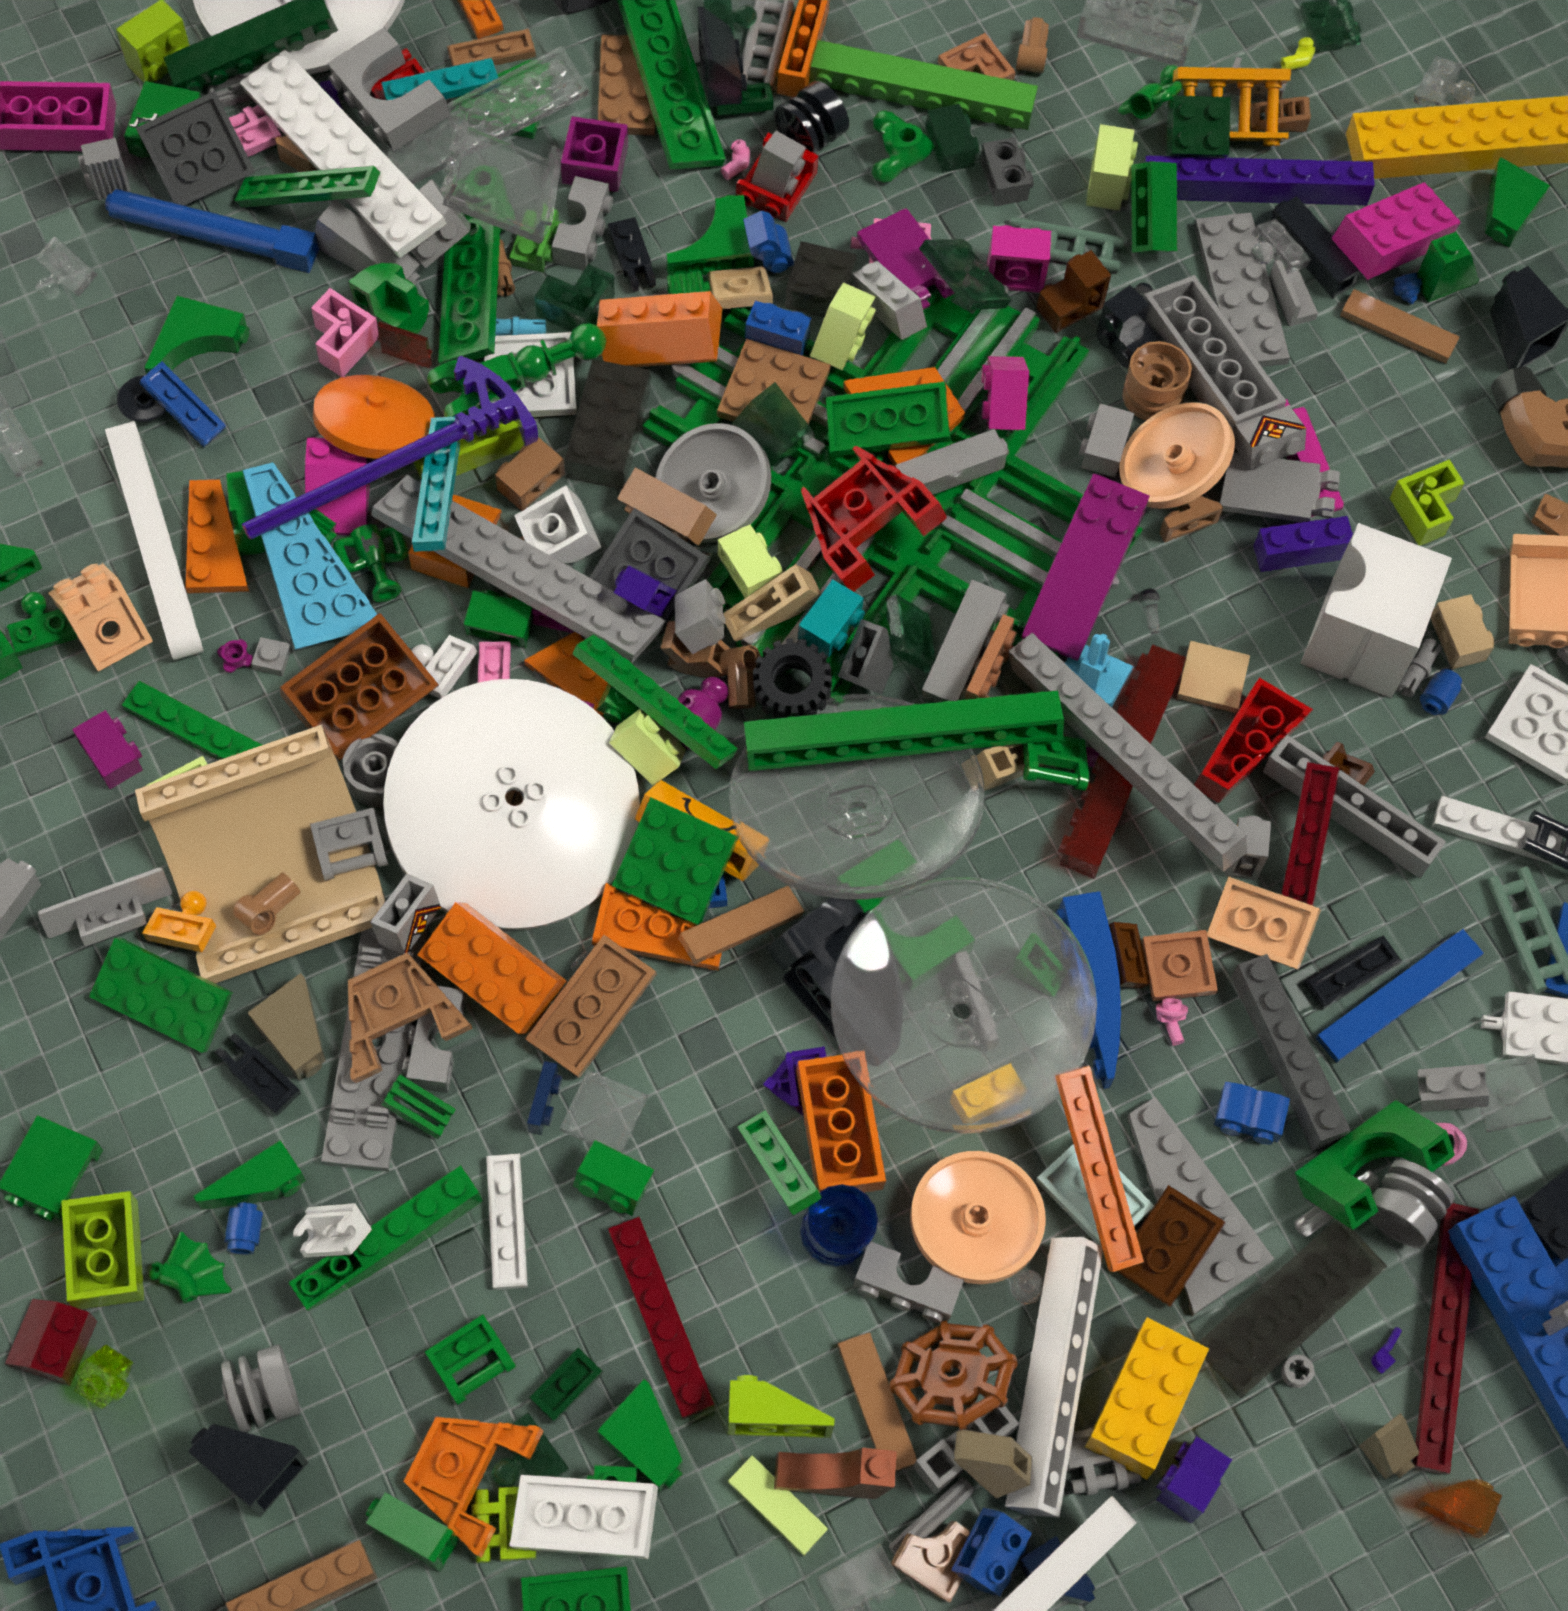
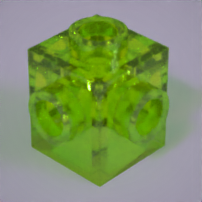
M105 1344L80 1365L77 1371L79 1379L74 1391L103 1409L113 1400L119 1401L129 1387L127 1378L134 1362Z

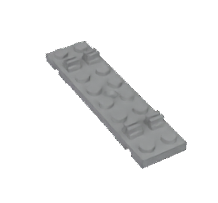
M429 925L408 952L421 968H423L424 960L417 954L427 942ZM373 928L361 931L353 978L402 954L380 945ZM348 1005L321 1159L323 1165L389 1172L398 1115L381 1104L395 1079L402 1075L404 1058L408 1056L409 1033L413 1021L381 1036L383 1038L382 1044L374 1046L383 1071L355 1083L350 1077L352 1053H350L349 1047L351 1022L349 1021ZM394 1096L393 1100L400 1103V1099Z

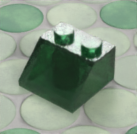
M776 382L751 400L731 424L747 432L761 445L767 455L771 470L815 436L812 428Z

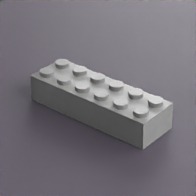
M1195 275L1144 294V299L1150 304L1145 321L1166 343H1171L1182 349L1189 357L1192 366L1188 384L1189 388L1200 403L1210 405L1224 415L1232 427L1234 437L1235 424L1285 407V398Z

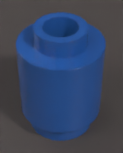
M1442 669L1434 674L1420 696V702L1426 712L1432 715H1443L1448 712L1461 691L1462 679L1456 672Z
M241 1202L237 1203L235 1208L229 1209L224 1241L227 1243L228 1252L242 1255L254 1254L255 1247L259 1245L263 1212L257 1210V1205Z

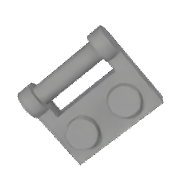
M374 808L310 824L325 881L334 879V875L378 864V867L388 865ZM370 843L373 845L374 852L330 862L329 854Z

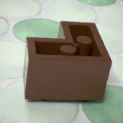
M1092 250L1083 255L1077 254L1068 261L1064 279L1056 284H1048L1040 291L1036 308L1054 332L1058 333L1103 308L1111 274Z

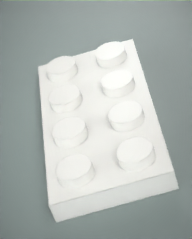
M521 1475L510 1547L523 1550L648 1559L658 1486L648 1483Z

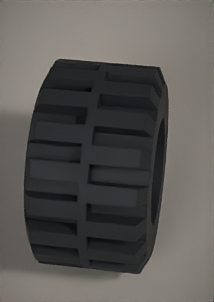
M787 638V644L781 645L779 640L773 643L774 649L771 650L769 647H766L763 650V657L758 656L756 668L753 669L754 693L756 694L758 705H762L763 712L766 715L772 713L773 719L817 715L818 710L823 711L826 707V700H830L832 688L830 663H827L825 654L823 652L819 654L818 647L813 643L810 647H807V642L803 639H800L798 644L793 643V638ZM789 669L801 670L811 678L810 685L804 691L796 694L780 691L774 685V681L780 673Z

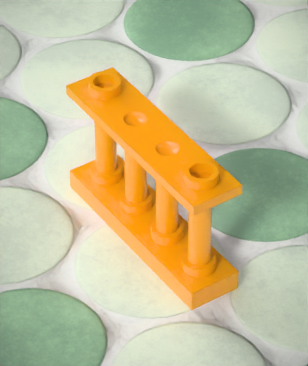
M1177 67L1173 71V82L1180 81L1182 83L1183 96H1195V87H1198V83H1209V88H1212L1211 97H1223V88L1226 87V83L1237 84V88H1240L1238 132H1230L1229 141H1263V146L1274 147L1280 146V142L1289 138V133L1278 132L1279 89L1282 88V84H1286L1291 80V69ZM1254 84H1265V88L1268 89L1266 132H1250L1251 88H1254Z

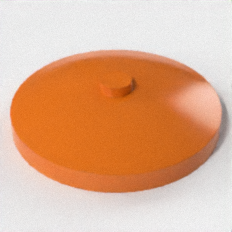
M375 375L346 376L326 384L317 393L313 407L314 424L319 433L328 442L348 453L373 459H379L429 435L431 418H435L430 403L414 388L397 380Z

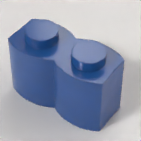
M759 211L743 219L750 253L756 259L762 260L767 270L773 273H780L794 265L787 231L781 225L775 224L771 214Z
M1225 1082L1221 1091L1214 1125L1221 1128V1132L1227 1135L1239 1136L1240 1133H1245L1253 1136V1140L1261 1144L1270 1145L1273 1142H1279L1283 1134L1290 1099L1276 1093L1256 1090L1246 1085Z

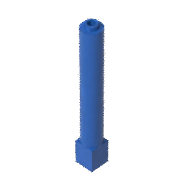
M115 189L113 193H109L105 202V208L111 218L274 258L276 265L310 273L319 251L316 233L282 225L279 230L120 189Z

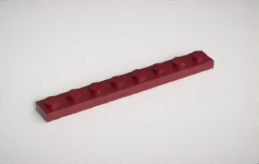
M1452 1203L1446 1209L1447 1213L1440 1222L1415 1441L1419 1454L1413 1459V1464L1415 1465L1413 1468L1442 1475H1448L1451 1472L1472 1279L1470 1270L1462 1262L1449 1238L1448 1230L1479 1213L1477 1208Z

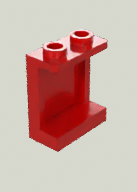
M767 133L763 140V147L773 134ZM806 149L802 157L806 162L801 173L795 177L799 181L791 195L786 194L782 198L751 184L760 158L759 156L745 179L737 181L736 196L744 195L745 206L765 211L771 214L773 218L787 222L818 173L819 155Z

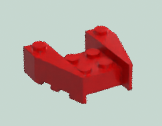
M857 446L852 449L859 462L813 498L805 487L801 489L825 561L840 582L853 592L875 576L867 561L856 548L897 515L903 512L923 537L947 519L939 501L921 481L901 473L898 468L881 462L874 455Z

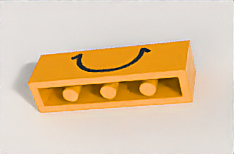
M662 780L644 794L635 820L638 822L642 818L650 797L655 798L739 836L724 870L727 873L744 881L759 866L769 843L766 839Z

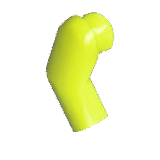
M1311 38L1300 39L1298 42L1299 48H1297L1295 55L1281 58V68L1294 70L1309 65L1315 53L1314 41Z

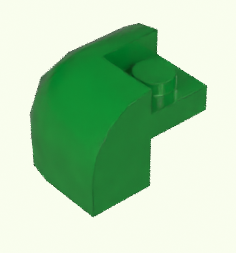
M394 263L371 265L348 281L354 303L376 317L379 335L402 349L423 328L429 312V300L417 294L416 286L410 280H406L402 266Z
M243 471L226 473L229 509L232 512L235 527L234 537L240 556L266 552L261 535L250 540L242 527V523L256 517Z

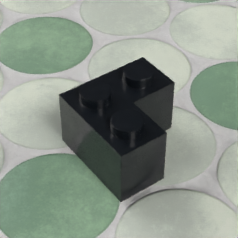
M1131 285L1103 304L1096 332L1100 344L1105 348H1109L1117 357L1119 363L1125 368H1129L1131 356L1138 347L1149 342H1165L1145 321L1150 304Z

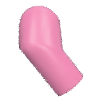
M738 139L731 144L733 151L732 161L720 169L726 180H730L744 171L750 164V149L746 146L744 140Z

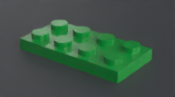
M945 381L826 397L831 457L855 454L852 449L855 446L867 452L951 441Z
M116 937L112 942L89 997L201 1053H205L210 1047L233 992L121 937Z

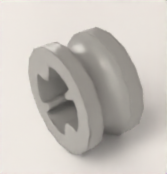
M1303 1355L1289 1357L1281 1368L1283 1381L1293 1388L1306 1386L1312 1380L1315 1373L1312 1361ZM1296 1363L1300 1364V1369L1306 1372V1376L1302 1375L1299 1378L1300 1380L1295 1379V1373L1289 1371V1367L1293 1368Z

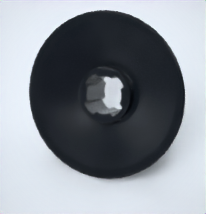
M145 375L128 380L122 385L117 395V405L121 413L127 418L138 422L155 420L166 411L139 383L140 379ZM145 400H149L145 405H142Z

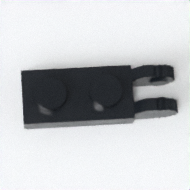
M636 217L608 223L611 241L631 291L639 290V282L635 274L644 272L648 286H656L652 263Z
M234 1033L229 1039L232 1045L237 1050H240L244 1056L236 1062L228 1052L221 1048L217 1049L214 1054L229 1068L232 1075L278 1116L301 1094L300 1090L254 1046L251 1048Z

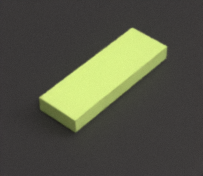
M751 1456L728 1480V1483L788 1542L805 1556L828 1531V1528L790 1491L774 1489L775 1477L755 1457Z

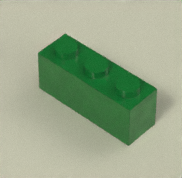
M1150 161L1131 164L1132 253L1158 254L1177 251V163Z

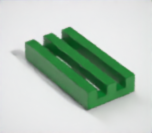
M402 1075L395 1079L381 1104L436 1139L441 1137L444 1128L450 1121V1117L456 1110ZM395 1096L399 1098L403 1102L410 1105L411 1108L415 1109L419 1113L425 1114L426 1116L438 1122L439 1124L435 1126L426 1119L422 1118L413 1111L409 1110L408 1108L393 1100V1097Z

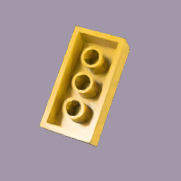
M1147 1317L1138 1330L1085 1448L1098 1455H1105L1124 1465L1127 1470L1135 1472L1147 1480L1159 1462L1209 1348Z

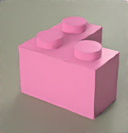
M329 288L311 307L315 328L324 333L315 345L319 362L340 377H344L380 338L376 317Z

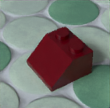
M32 1299L5 1364L71 1386L97 1320L90 1312L57 1301Z

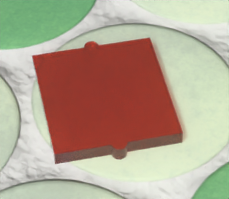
M378 323L379 335L377 340L380 341L382 353L430 369L433 351L429 348L428 337L386 323Z

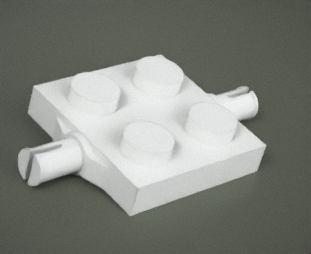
M1508 992L1505 994V1010L1501 1017L1482 1016V1029L1500 1030L1503 1040L1502 1057L1568 1065V999Z

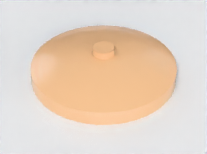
M1182 403L1156 413L1138 427L1124 447L1119 464L1122 484L1150 495L1147 507L1173 508L1197 499L1220 480L1230 465L1235 448V437L1232 427L1219 410L1203 403Z
M960 1152L937 1162L922 1177L912 1199L910 1223L919 1250L930 1264L939 1267L952 1276L964 1279L963 1282L995 1283L1010 1278L1021 1271L1034 1257L1045 1230L1044 1203L1033 1180L1014 1162L990 1152Z

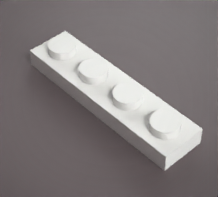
M1445 796L1440 797L1432 828L1554 865L1521 849V844L1526 837L1531 840L1535 839L1538 825ZM1550 831L1546 847L1559 852L1563 837Z

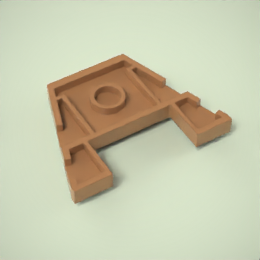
M409 953L402 954L348 980L349 1021L351 1022L349 1047L350 1053H352L350 1077L355 1083L383 1071L372 1042L373 1039L432 1012L440 1035L445 1041L473 1029L469 1021Z

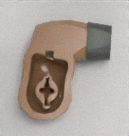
M1528 367L1513 368L1498 376L1493 381L1491 389L1514 452L1526 465L1531 467L1555 466L1568 468V398L1555 402L1547 397L1545 389L1531 368Z

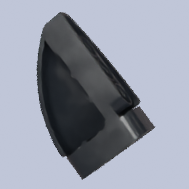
M844 887L780 935L766 949L783 971L789 966L792 968L783 975L782 980L809 1012L850 1053L863 1052L866 1066L875 1069L894 1055L899 1046L902 1026L901 985L896 961L879 922L870 910L864 913V909L847 887Z

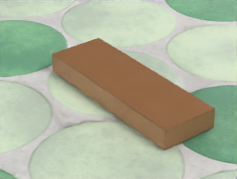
M529 29L447 46L452 67L492 58L495 66L536 57Z

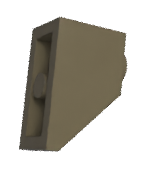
M1401 1413L1359 1445L1385 1480L1394 1473L1400 1478L1415 1466L1411 1460L1419 1454L1408 1424Z

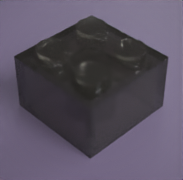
M801 241L786 287L785 308L825 318L828 307L842 283L852 286L854 280L852 273L856 272L857 254Z

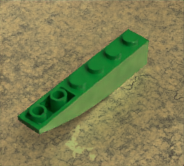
M460 1165L370 1226L372 1230L352 1255L326 1256L288 1283L305 1309L309 1311L391 1264L483 1202L481 1195Z

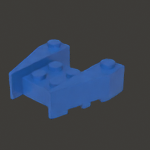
M110 1527L95 1530L68 1529V1531L51 1532L48 1530L33 1531L0 1544L9 1579L15 1585L47 1574L58 1611H161L160 1606L155 1600L137 1607L119 1547L139 1539L133 1527Z

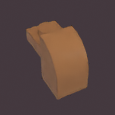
M675 621L667 623L660 649L669 656L668 666L678 672L704 678L725 675L720 667V656L724 650L730 648L722 640L713 646H708L692 654L675 634Z

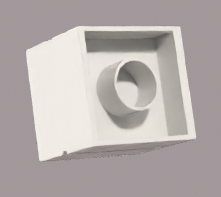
M1358 523L1333 576L1300 664L1339 679L1347 678L1349 679L1348 682L1392 698L1419 650L1452 558Z

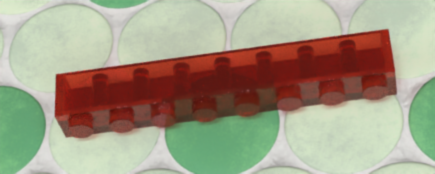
M1153 644L1148 655L1145 653L1141 654L1135 669L1140 671L1138 679L1131 678L1125 692V695L1130 697L1127 705L1120 704L1117 713L1150 744H1152L1187 659L1184 656ZM1099 755L1091 772L1096 774V778L1093 783H1088L1087 789L1083 791L1080 798L1085 800L1082 810L1075 809L1069 823L1070 826L1074 827L1071 836L1064 835L1058 852L1063 854L1060 862L1061 866L1095 879L1134 787L1110 763Z

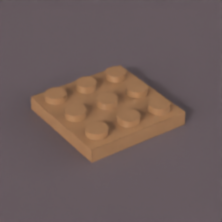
M746 338L717 409V417L802 443L829 375L831 364Z

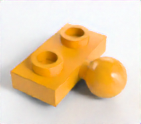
M198 891L185 893L180 901L182 912L156 907L142 932L147 941L203 952L216 928V924L213 919L198 916L204 912L207 906L206 898L202 893Z

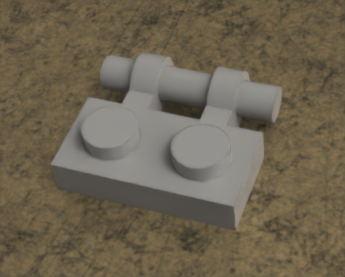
M1093 1428L1073 1432L1067 1470L1081 1469L1083 1475L1082 1479L1070 1481L1073 1495L1085 1492L1087 1495L1098 1494V1490L1116 1487L1117 1490L1126 1489L1129 1487V1484L1141 1482V1475L1126 1470L1124 1465L1105 1455H1098L1085 1448ZM1111 1463L1113 1473L1096 1476L1094 1466Z

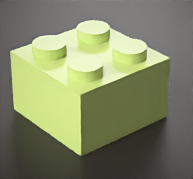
M1100 124L1092 159L1086 200L1087 206L1120 210L1122 199L1128 200L1131 183V164L1135 160L1138 142H1133L1134 129Z
M842 283L828 307L810 356L843 370L847 361L853 362L865 340L866 329L876 312V309L872 307L875 296Z

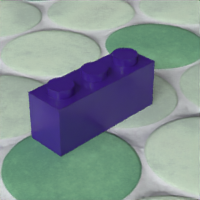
M1348 516L1267 527L1259 530L1253 548L1260 572L1326 563L1342 559L1353 533Z

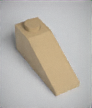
M795 564L723 613L726 620L725 624L733 639L739 641L801 614L814 605L822 593L811 573Z
M1023 744L996 746L983 750L963 765L975 793L997 787L1023 775L1025 766ZM1038 763L1039 767L1045 766V764Z

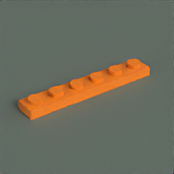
M1083 1066L1057 1074L1055 1079L1108 1271L1115 1272L1142 1263L1144 1260L1090 1066Z

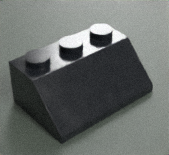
M697 7L699 57L708 107L742 104V92L747 91L746 75L743 74V59L740 56L739 39L733 38L732 28L706 8Z

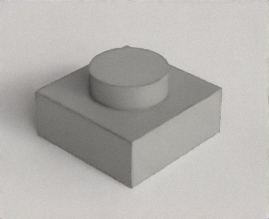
M260 637L251 663L253 670L283 676L292 650L291 645Z

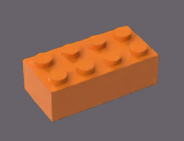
M455 902L417 954L518 1034H525L531 1031L567 982L467 903Z
M857 1052L798 1061L796 1075L814 1182L822 1199L883 1190L886 1178L864 1053Z

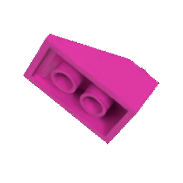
M307 438L305 493L370 463L371 458L343 451L332 445L325 438ZM370 483L316 508L336 523L334 532L338 534L337 536H350L354 529L368 524Z

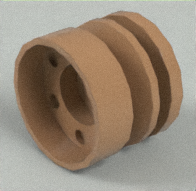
M1157 341L1146 343L1138 347L1133 353L1123 387L1122 398L1125 406L1135 416L1142 420H1148L1166 408L1183 403L1192 371L1189 357L1183 350L1171 343Z

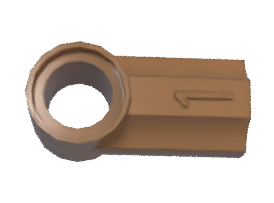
M1033 17L1031 20L1025 21L1023 40L1019 46L1016 64L1017 70L1044 73L1047 48L1045 47L1049 24L1044 22L1043 18Z
M753 645L727 649L720 656V667L723 673L728 676L729 708L749 709L755 707L753 669L756 668V660L761 655Z
M282 872L256 896L245 895L240 898L233 909L234 917L254 934H266L274 926L276 914L298 896L301 891L290 877Z

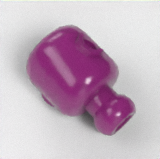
M708 677L701 683L700 690H684L677 699L691 712L701 717L711 728L716 730L722 720V711L718 704L723 703L728 697V687L722 680L716 677ZM681 742L682 746L686 750L692 751L689 747H687L684 743Z

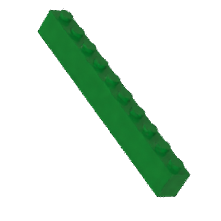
M1042 691L1028 694L744 722L749 771L1063 740L1064 717L1058 691Z

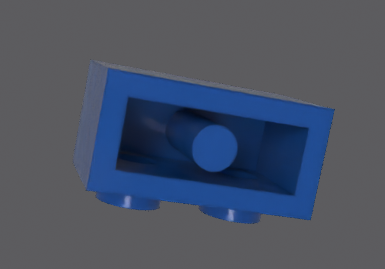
M755 301L745 324V341L746 338L803 356L810 338L811 317L805 316L798 311L791 312L778 308L772 303Z
M983 1508L951 1571L981 1592L1001 1596L1003 1590L1010 1583L1011 1574L1019 1558L1026 1551L1027 1542L1032 1533L1003 1512Z

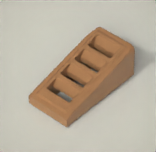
M1309 97L1280 99L1278 131L1306 132L1311 118ZM1267 101L1251 103V130H1266ZM1260 113H1265V120H1260Z

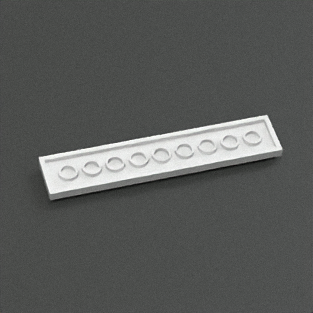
M286 50L240 81L243 90L317 170L374 165L381 172L371 197L345 200L399 258L447 224L440 212Z

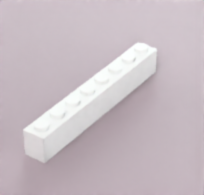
M1084 1237L1051 1238L1047 1256L1044 1284L1016 1441L1032 1456L1031 1483L1027 1487L1007 1494L1005 1507L1026 1516H1060L1103 1254L1102 1246Z

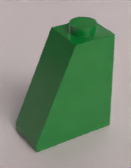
M1501 157L1490 179L1485 234L1496 242L1510 247L1543 202L1550 185Z
M1457 232L1431 241L1417 273L1418 279L1422 280L1421 292L1428 303L1475 285L1479 281L1472 255Z
M643 1379L597 1430V1434L630 1467H636L637 1473L649 1484L658 1486V1492L660 1493L665 1486L670 1490L682 1477L683 1473L680 1469L683 1467V1460L649 1382Z
M386 1492L381 1499L376 1497L365 1515L368 1517L366 1524L371 1530L438 1572H441L459 1543L453 1530Z

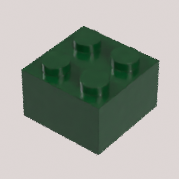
M1174 95L1168 102L1166 156L1227 158L1229 156L1231 97Z

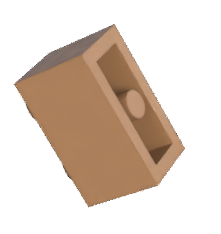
M538 437L537 442L526 447L523 446L514 459L503 463L495 474L497 490L523 511L565 475L564 459Z

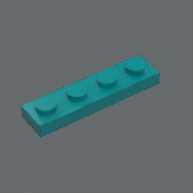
M492 58L381 82L386 100L399 98L427 80L432 82L445 99L500 87Z

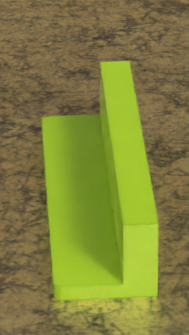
M512 421L506 425L501 423L499 428L493 431L486 429V434L481 437L473 434L474 440L467 442L466 439H461L456 476L520 451L524 443L517 422ZM425 457L413 462L421 480Z

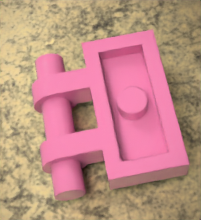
M258 105L253 108L251 106L245 107L241 113L229 118L248 157L276 145L275 138L282 137L274 122Z

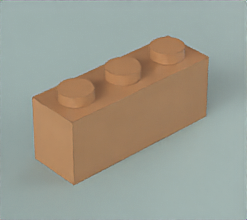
M636 467L617 497L619 501L626 505L624 511L628 514L636 508L684 541H690L697 546L700 545L717 516L706 505Z

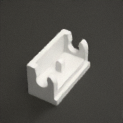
M356 1203L308 1207L305 1210L306 1215L295 1227L293 1235L294 1237L301 1236L305 1229L308 1232V1240L303 1243L300 1249L304 1258L352 1255L372 1229Z

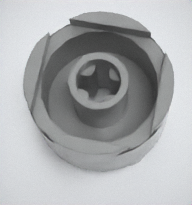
M374 734L371 735L372 737L362 740L360 738L354 741L347 748L343 757V771L348 789L358 802L370 807L383 808L387 771L393 753L399 743L389 736Z

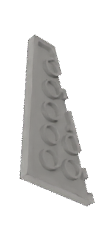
M1154 1097L1129 1113L1127 1119L1139 1155L1142 1157L1147 1172L1146 1177L1149 1186L1152 1187L1156 1203L1167 1186L1170 1185L1226 1222L1184 1287L1191 1315L1194 1316L1272 1263L1274 1257L1161 1103Z

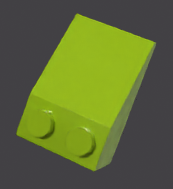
M740 1375L737 1376V1380H730L728 1435L832 1437L835 1425L833 1417L766 1381H758L757 1376Z

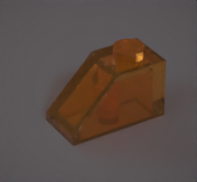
M1469 1479L1425 1494L1416 1500L1414 1507L1476 1538H1480L1488 1533L1502 1495L1493 1491L1494 1487L1481 1479H1474L1473 1481Z

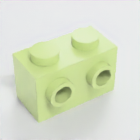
M750 524L718 539V556L744 598H747L782 573V567L775 556L771 557L766 550L767 544L760 532L756 533Z
M641 709L616 726L609 742L652 785H655L677 769L686 751L676 737L672 736Z

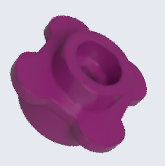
M232 640L219 647L217 654L223 659V668L226 672L233 673L239 667L251 666L253 657L246 650V641ZM234 654L238 655L237 658H233L232 656Z

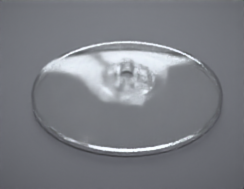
M881 695L831 696L830 700H826L825 709L823 711L818 710L817 715L914 704ZM745 746L732 772L729 787V803L733 826L741 844L755 862L769 874L794 888L814 895L838 899H872L899 894L929 882L947 870L961 857L973 841L982 819L984 780L978 759L972 749L749 771ZM853 807L865 809L862 813H852L849 810Z
M946 877L933 879L910 886L885 899L858 924L848 938L836 964L832 981L831 1018L834 1035L843 1059L855 1079L870 1096L895 1115L922 1127L942 1132L964 1134L995 1131L1015 1125L1042 1111L1060 1096L1055 1075L1082 1066L1092 1042L1096 1024L1097 999L1093 973L1086 954L1070 928L1055 912L1032 895L1016 887L984 878ZM959 1004H965L969 1006L972 1013L969 1017L961 1019L954 1015V1007Z

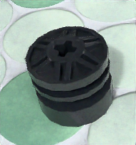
M820 81L811 82L801 89L796 97H790L786 103H782L774 111V120L778 131L805 146L806 150L815 154L824 149L828 142L835 141L849 129V117L842 101L829 86Z

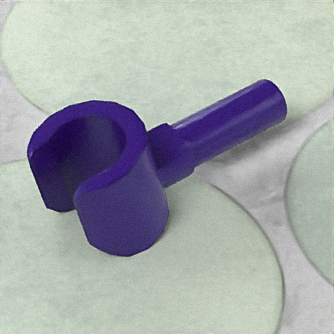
M330 80L321 81L320 87L343 110L337 90Z
M1398 1327L1393 1329L1383 1347L1371 1358L1372 1365L1381 1374L1396 1362L1389 1352L1393 1349L1402 1333V1330Z

